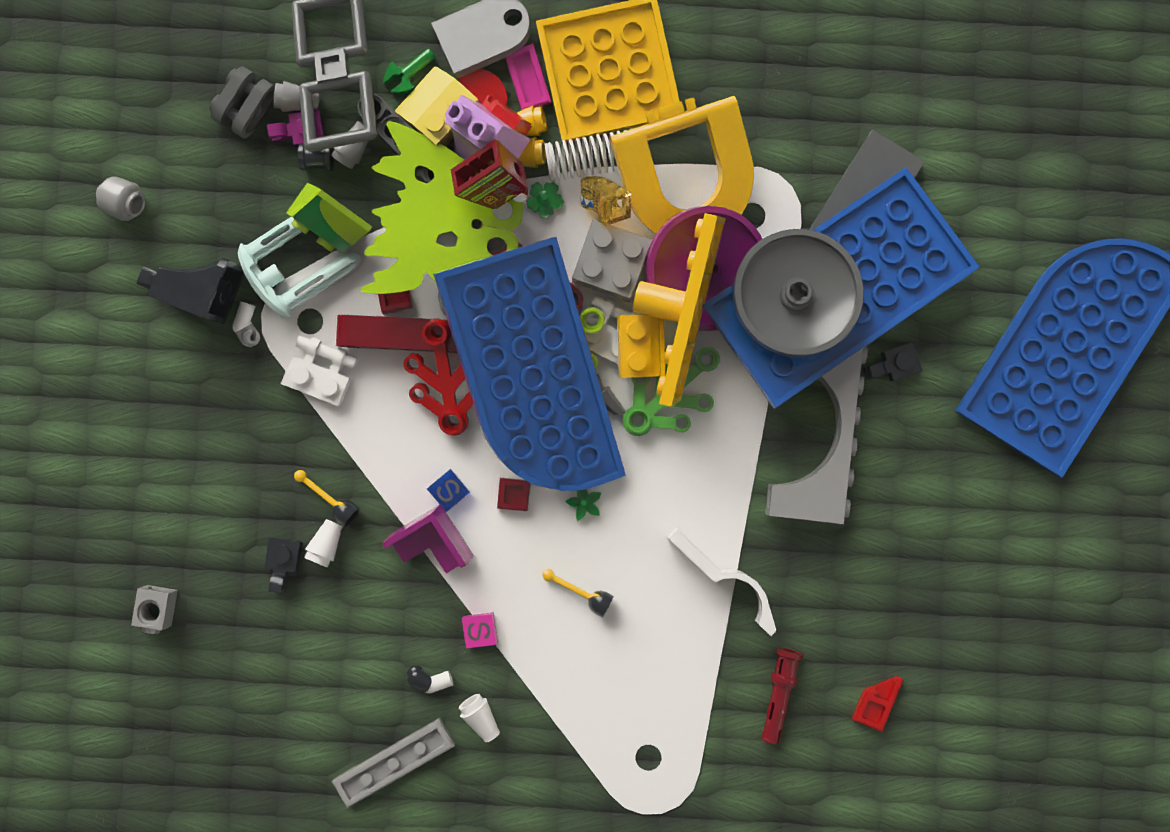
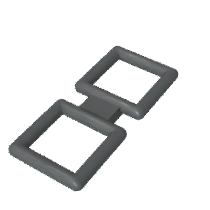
M363 0L293 1L291 13L296 63L301 68L315 65L317 78L315 81L305 82L299 86L305 149L308 152H314L374 140L377 137L371 75L368 71L350 73L348 58L363 56L368 52ZM350 2L355 44L308 54L304 12ZM359 85L364 129L316 138L312 94Z

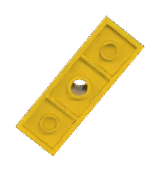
M705 213L703 219H698L694 238H698L696 251L691 250L687 261V270H691L686 292L644 281L639 283L633 303L634 312L678 323L673 345H668L664 357V363L668 364L665 376L660 377L656 394L661 395L659 404L672 407L682 399L703 313L702 305L706 301L726 218Z

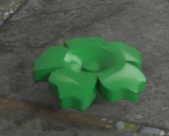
M539 182L532 184L530 190L532 198L526 200L527 208L533 212L539 210L540 217L548 219L550 215L554 214L553 208L562 209L564 204L561 195L556 194L559 186L555 182H546L543 189Z

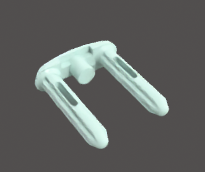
M292 217L250 244L243 245L241 243L238 249V258L250 285L259 297L281 317H291L292 310L355 270L361 261V257L357 252L345 253L281 296L277 295L272 287L285 279L275 264L261 271L257 263L258 260L302 232L290 224L294 219ZM321 279H323L321 282H319L318 284H316L315 286H313L312 288H310L309 290H307L306 292H304L303 294H301V295L298 296V294H300L301 292H303L304 290H306L307 288H309L310 286H312V285L315 284L316 282H318V281H320Z

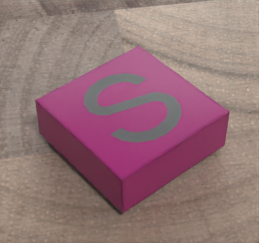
M494 612L462 617L466 648L496 645L498 643Z

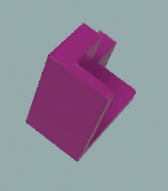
M441 504L393 532L382 542L385 549L392 545L404 563L430 548L445 573L458 566L463 568L468 565L474 556Z

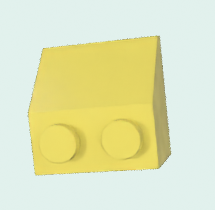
M434 66L397 107L395 112L411 128L425 135L436 146L440 143L446 147L454 138L451 128L445 123V113L451 103L458 101L461 95L478 103L479 101L454 77Z

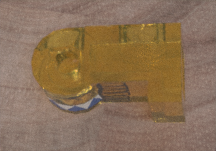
M587 176L581 179V206L586 210L597 213L598 221L608 226L631 218V192L604 177ZM617 200H622V207L618 205Z

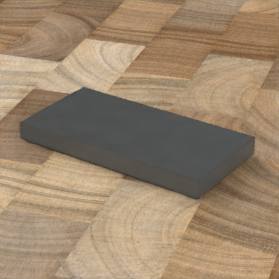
M872 129L809 230L815 229L905 167L915 178L925 161Z

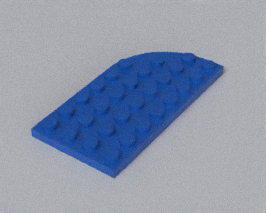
M551 237L433 274L481 429L487 443L497 458L509 470L524 480L539 487L560 491L585 490L626 476L557 237Z

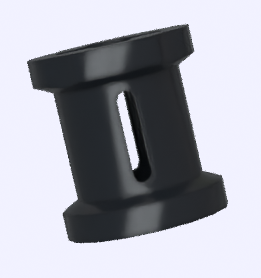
M300 143L298 148L299 168L302 171H307L308 168H325L326 171H333L335 158L331 154L334 148L308 152L304 147V143Z

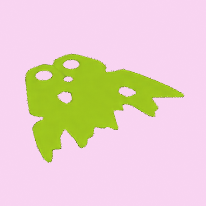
M393 121L386 123L401 154L399 156L382 157L380 163L374 165L372 169L380 174L403 182L406 189L398 191L401 199L400 203L372 210L374 215L381 218V225L386 228V231L375 237L374 244L366 248L365 256L396 258L398 261L388 269L373 273L375 281L361 287V292L387 294L414 290L422 284L425 273H428L432 280L435 281L433 275L435 273L493 256L488 252L487 244L494 237H499L506 242V251L518 248V238L511 230L518 227L522 222L524 209L522 202L510 200L508 203L512 207V214L509 218L501 220L494 215L493 209L455 196L451 169L464 161V159L440 143L436 146L425 135L412 128ZM424 166L434 173V179L429 183L418 181L415 177L416 167ZM474 219H479L484 226L476 230L472 227L471 223ZM453 232L458 237L456 246L445 247L436 243L440 234Z

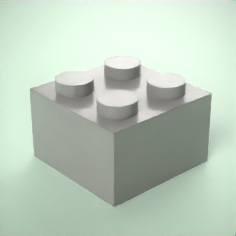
M593 219L575 267L572 282L630 302L652 240Z

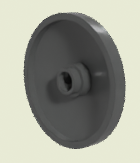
M788 229L763 238L746 254L739 266L734 281V306L743 328L762 347L783 356L809 357L833 348L852 330L863 305V283L854 259L837 241L812 230Z

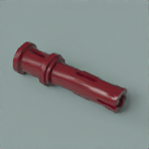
M777 647L776 650L778 654L775 672L771 673L770 677L773 689L761 736L762 741L770 744H780L791 689L795 688V685L798 683L796 678L799 660H803L804 656L799 651L783 647Z

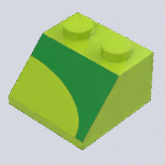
M309 183L305 185L286 212L294 218L290 224L304 234H307L309 230L319 236L316 242L330 252L336 248L344 253L372 228L371 225L330 195Z

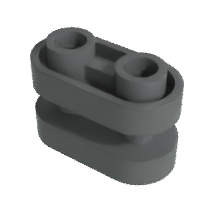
M241 66L230 71L226 78L227 85L220 95L218 94L213 98L209 110L211 111V118L223 126L232 120V132L245 139L252 134L272 103L275 85L265 79L254 84L256 74Z

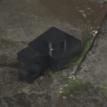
M913 342L881 352L883 362L863 368L867 380L888 373L890 382L922 372Z
M269 538L264 568L273 569V574L270 579L268 592H286L288 572H298L302 541Z

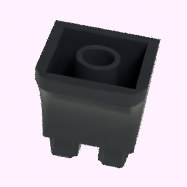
M221 258L211 264L192 269H171L159 266L156 272L143 267L136 284L150 289L148 296L224 325L243 280L244 272L241 265L226 258Z

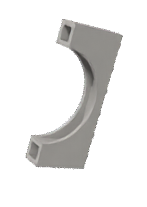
M867 346L818 379L828 392L835 410L836 430L832 446L821 464L808 475L788 483L768 484L766 515L844 524V517H849L851 503L850 499L846 498L847 489L852 487L854 480V470L850 468L851 456H855L857 451V438H853L854 425H859L861 409L857 407L858 395H862L864 388V377L860 376L861 364L866 363Z

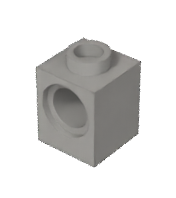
M151 585L137 588L131 625L142 627L141 632L149 634H160V631L171 627L178 590ZM151 603L156 604L159 608L158 618L153 617L149 612Z

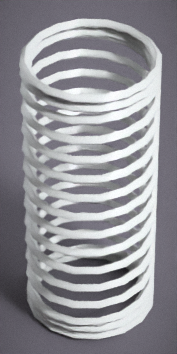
M610 132L609 140L607 134L604 133L602 141L600 135L597 134L596 145L593 136L590 135L589 146L586 137L583 136L582 147L579 138H576L575 148L572 139H569V153L565 140L561 142L562 154L557 141L555 142V155L552 144L550 142L548 144L545 143L550 181H556V177L558 181L561 179L559 159L563 177L565 180L567 179L566 158L570 176L572 179L574 178L572 153L577 175L580 178L579 152L584 175L587 177L586 151L591 174L594 175L592 146L598 173L601 174L599 145L605 172L608 173L606 144L611 168L614 172V156L610 143V136H613L614 133Z

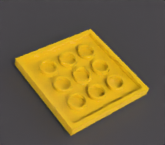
M629 0L536 21L561 140L568 142L569 139H572V141H575L576 138L580 140L583 136L589 138L590 135L594 137L597 134L603 135L604 133L608 134L610 132L644 126L648 124L645 117L646 112L654 111L656 120H659L657 109L680 102L657 0Z

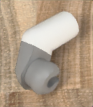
M240 301L233 323V331L243 345L252 347L260 341V334L251 322L255 306Z

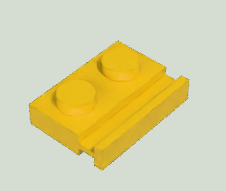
M645 314L617 315L619 378L665 376L664 319Z

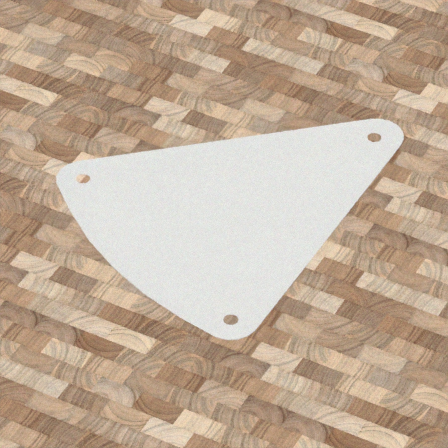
M654 165L664 197L677 208L689 209L700 206L712 196L718 182L717 165ZM611 166L608 167V173L605 172L604 167H601V174L598 173L597 167H594V175L591 174V170L588 168L587 177L582 169L580 178L577 175V171H574L573 179L570 176V172H567L566 180L563 177V173H560V181L556 177V181L553 182L559 186L556 194L561 195L564 204L562 209L553 208L554 214L550 215L548 219L541 218L539 210L533 212L527 208L526 200L532 198L530 195L531 185L539 182L544 189L546 182L551 183L550 176L526 179L528 196L522 202L524 208L522 222L518 227L511 230L518 238V242L526 246L551 237H557L569 282L582 292L584 298L583 308L579 312V316L585 309L592 307L591 304L596 295L606 300L610 298L617 302V306L632 313L638 285L641 281L647 282L645 273L646 258L630 302L572 282V276L593 219L651 240L656 235L646 228L633 213L624 191L618 167L615 166L614 172ZM754 167V183L748 203L759 204L765 211L764 223L756 228L762 239L779 231L801 229V204L793 187L778 173L762 167ZM593 189H595L594 194L597 196L596 198L594 197V203L600 205L599 207L594 205V210L591 207H583L585 205L581 203V195L586 199L593 200ZM507 202L498 209H493V213L498 219H507L512 214V207ZM474 219L471 223L472 227L476 230L481 226V222L478 219ZM385 227L362 237L344 253L339 250L332 252L284 279L275 287L274 291L277 295L281 296L345 253L357 252L361 257V261L355 270L292 310L291 317H281L265 303L261 313L262 334L269 350L285 371L292 355L301 359L305 357L306 350L296 347V342L300 335L309 339L315 337L322 340L324 345L334 349L338 348L336 346L337 315L439 318L447 320L439 305V291L436 282L432 280L428 273L424 274L422 284L418 288L410 290L413 309L383 315L378 294L361 292V287L375 281L373 273L388 269L398 261L396 258L365 256L366 248L374 244L376 236L386 231ZM453 232L443 233L438 236L436 243L445 247L456 246L458 237ZM495 237L489 242V249L493 252L501 251L505 246V241L499 237ZM321 279L320 281L316 282L315 284H313L312 286H310L309 288H307L306 290H304L303 292H301L300 294H298V296L301 295V294H303L304 292H306L307 290H309L310 288H312L313 286H315V285L318 284L319 282H321L323 279ZM573 294L577 306L579 300L576 297V295ZM305 309H315L323 317L322 328L315 334L303 333L297 325L298 316ZM589 314L590 316L598 319L597 315ZM610 316L606 324L617 329V319ZM664 319L665 348H667L668 345H673L678 323ZM718 330L698 331L690 366L695 362L694 358L697 351L703 347L715 348L720 355V363L716 369L700 373L683 391L685 396L709 394L714 400L713 408L708 412H700L696 408L662 407L654 414V416L673 418L678 414L687 415L690 418L691 426L686 432H677L674 429L651 428L645 435L634 436L629 434L623 426L624 414L614 415L607 410L626 476L587 489L588 495L592 492H601L600 499L593 503L598 507L600 516L591 515L586 512V515L579 521L576 519V509L578 507H571L565 502L571 497H578L577 491H560L539 487L532 483L530 484L528 511L497 509L500 478L524 479L509 470L491 450L481 429L474 404L467 412L469 418L467 429L460 435L452 436L445 434L440 429L438 416L422 404L413 402L409 397V391L416 383H424L429 387V395L444 405L441 393L416 374L408 373L403 366L406 357L412 353H418L423 357L424 365L438 375L434 352L340 347L348 350V354L358 358L354 369L343 365L340 374L351 378L341 406L333 405L305 393L303 395L404 526L439 504L442 505L474 556L468 565L463 568L458 566L445 573L430 548L425 550L424 553L472 615L494 612L498 639L496 647L608 793L624 808L642 815L663 814L680 806L692 793L700 773L736 578L723 579L715 583L667 536L676 528L719 570L738 569L768 407L767 398ZM448 353L452 375L461 364L458 353ZM595 354L598 358V366L595 369L596 374H599L603 386L610 387L623 408L627 411V409L633 406L634 384L631 377L619 378V366ZM703 354L701 362L704 365H710L712 357L709 354ZM317 356L315 364L330 369L332 361ZM410 359V365L414 368H418V362L414 359ZM635 377V380L638 383H644L646 377ZM650 377L649 382L645 385V406L655 398L656 377ZM466 378L455 391L457 405L469 392ZM415 389L417 396L424 397L422 390ZM702 397L699 399L698 403L701 408L706 409L709 407L710 401L708 398ZM450 415L451 422L459 423L456 416ZM635 415L632 418V423L634 426L640 427L643 425L644 419L641 415ZM679 417L675 423L676 427L684 429L687 426L686 419ZM448 480H453L459 485L458 494L455 492L456 486L453 483H448L453 498L449 502L442 501L437 495L438 487H441V496L448 499L450 495L445 483ZM546 569H551L557 577L590 594L601 590L613 595L614 598L604 617L602 618L590 610L588 599L554 581H545L542 577L543 572ZM651 744L660 750L662 760L656 769L646 771L637 765L635 755L641 746Z

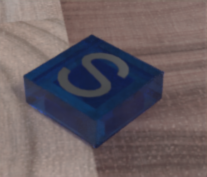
M449 469L427 488L446 512L471 492L452 469Z

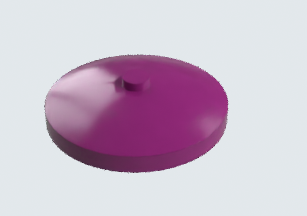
M697 206L686 209L670 218L653 238L646 258V281L686 292L691 270H687V261L691 250L696 251L698 238H694L695 228L698 219H703L705 213L726 218L705 303L734 284L741 262L750 249L762 240V237L748 219L733 210L718 206ZM703 310L698 331L718 330Z

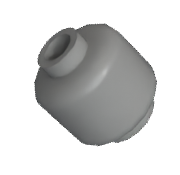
M112 176L99 185L96 191V203L99 210L121 221L132 220L139 216L144 209L145 198L142 189L131 181Z

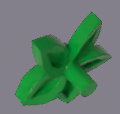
M587 489L578 490V497H571L565 501L571 507H578L576 509L577 521L581 520L586 515V512L591 515L600 516L598 507L593 503L600 499L601 492H592L588 495Z

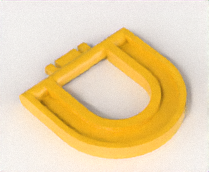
M735 96L696 108L695 99L689 98L685 100L686 111H684L682 101L657 109L659 120H656L654 111H649L645 113L647 125L610 136V143L628 203L637 219L653 233L656 234L670 218L686 209L673 206L664 197L647 141L704 122L706 123L718 168V182L712 196L700 206L724 207L741 215L745 210L753 189L754 166Z

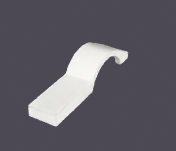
M674 528L667 537L715 583L723 579L737 578L749 583L754 588L758 597V613L755 621L772 636L776 631L767 596L758 582L742 571L732 569L719 570L681 532Z

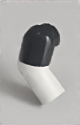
M418 665L410 667L407 671L409 677L407 679L408 684L412 688L424 693H433L454 685L449 671L432 677L424 674V670Z

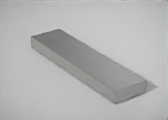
M438 718L334 778L332 783L346 807L349 808L455 746V742L441 718Z

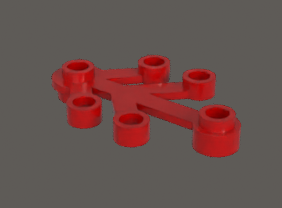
M435 318L423 327L422 335L424 340L434 348L438 375L424 365V359L418 353H412L406 357L403 366L408 373L416 374L441 393L444 405L429 395V387L424 383H416L410 389V399L415 403L422 404L438 416L439 427L445 434L456 436L462 434L468 427L469 418L467 412L472 407L473 400L469 391L457 405L455 391L465 380L464 371L460 364L452 375L446 340L450 335V328L444 320ZM434 326L441 327L443 334L437 335L433 330ZM409 360H416L418 362V368L412 367L409 363ZM415 389L422 390L424 397L417 396ZM450 415L456 416L459 423L451 422Z

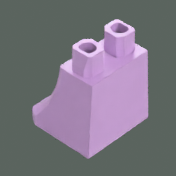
M463 95L459 97L458 101H453L445 113V123L451 128L454 136V153L464 160L494 139L498 140L513 155L519 158L531 140L526 135L512 129L501 121L483 104Z

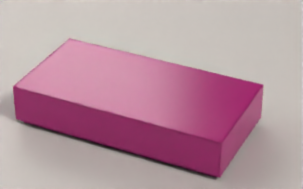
M534 45L524 46L515 54L506 57L505 59L521 110L532 105L535 108L551 105V99Z

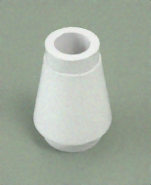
M326 519L305 548L307 553L304 558L328 567L330 561H334L342 526Z
M475 694L459 706L462 712L460 717L484 742H489L499 735L500 731L497 728L486 698H482L480 694Z

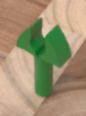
M427 48L405 67H396L393 61L389 64L383 79L384 85L387 86L396 77L402 78L400 85L391 90L392 95L408 94L415 89L411 84L412 77L435 59L434 52Z

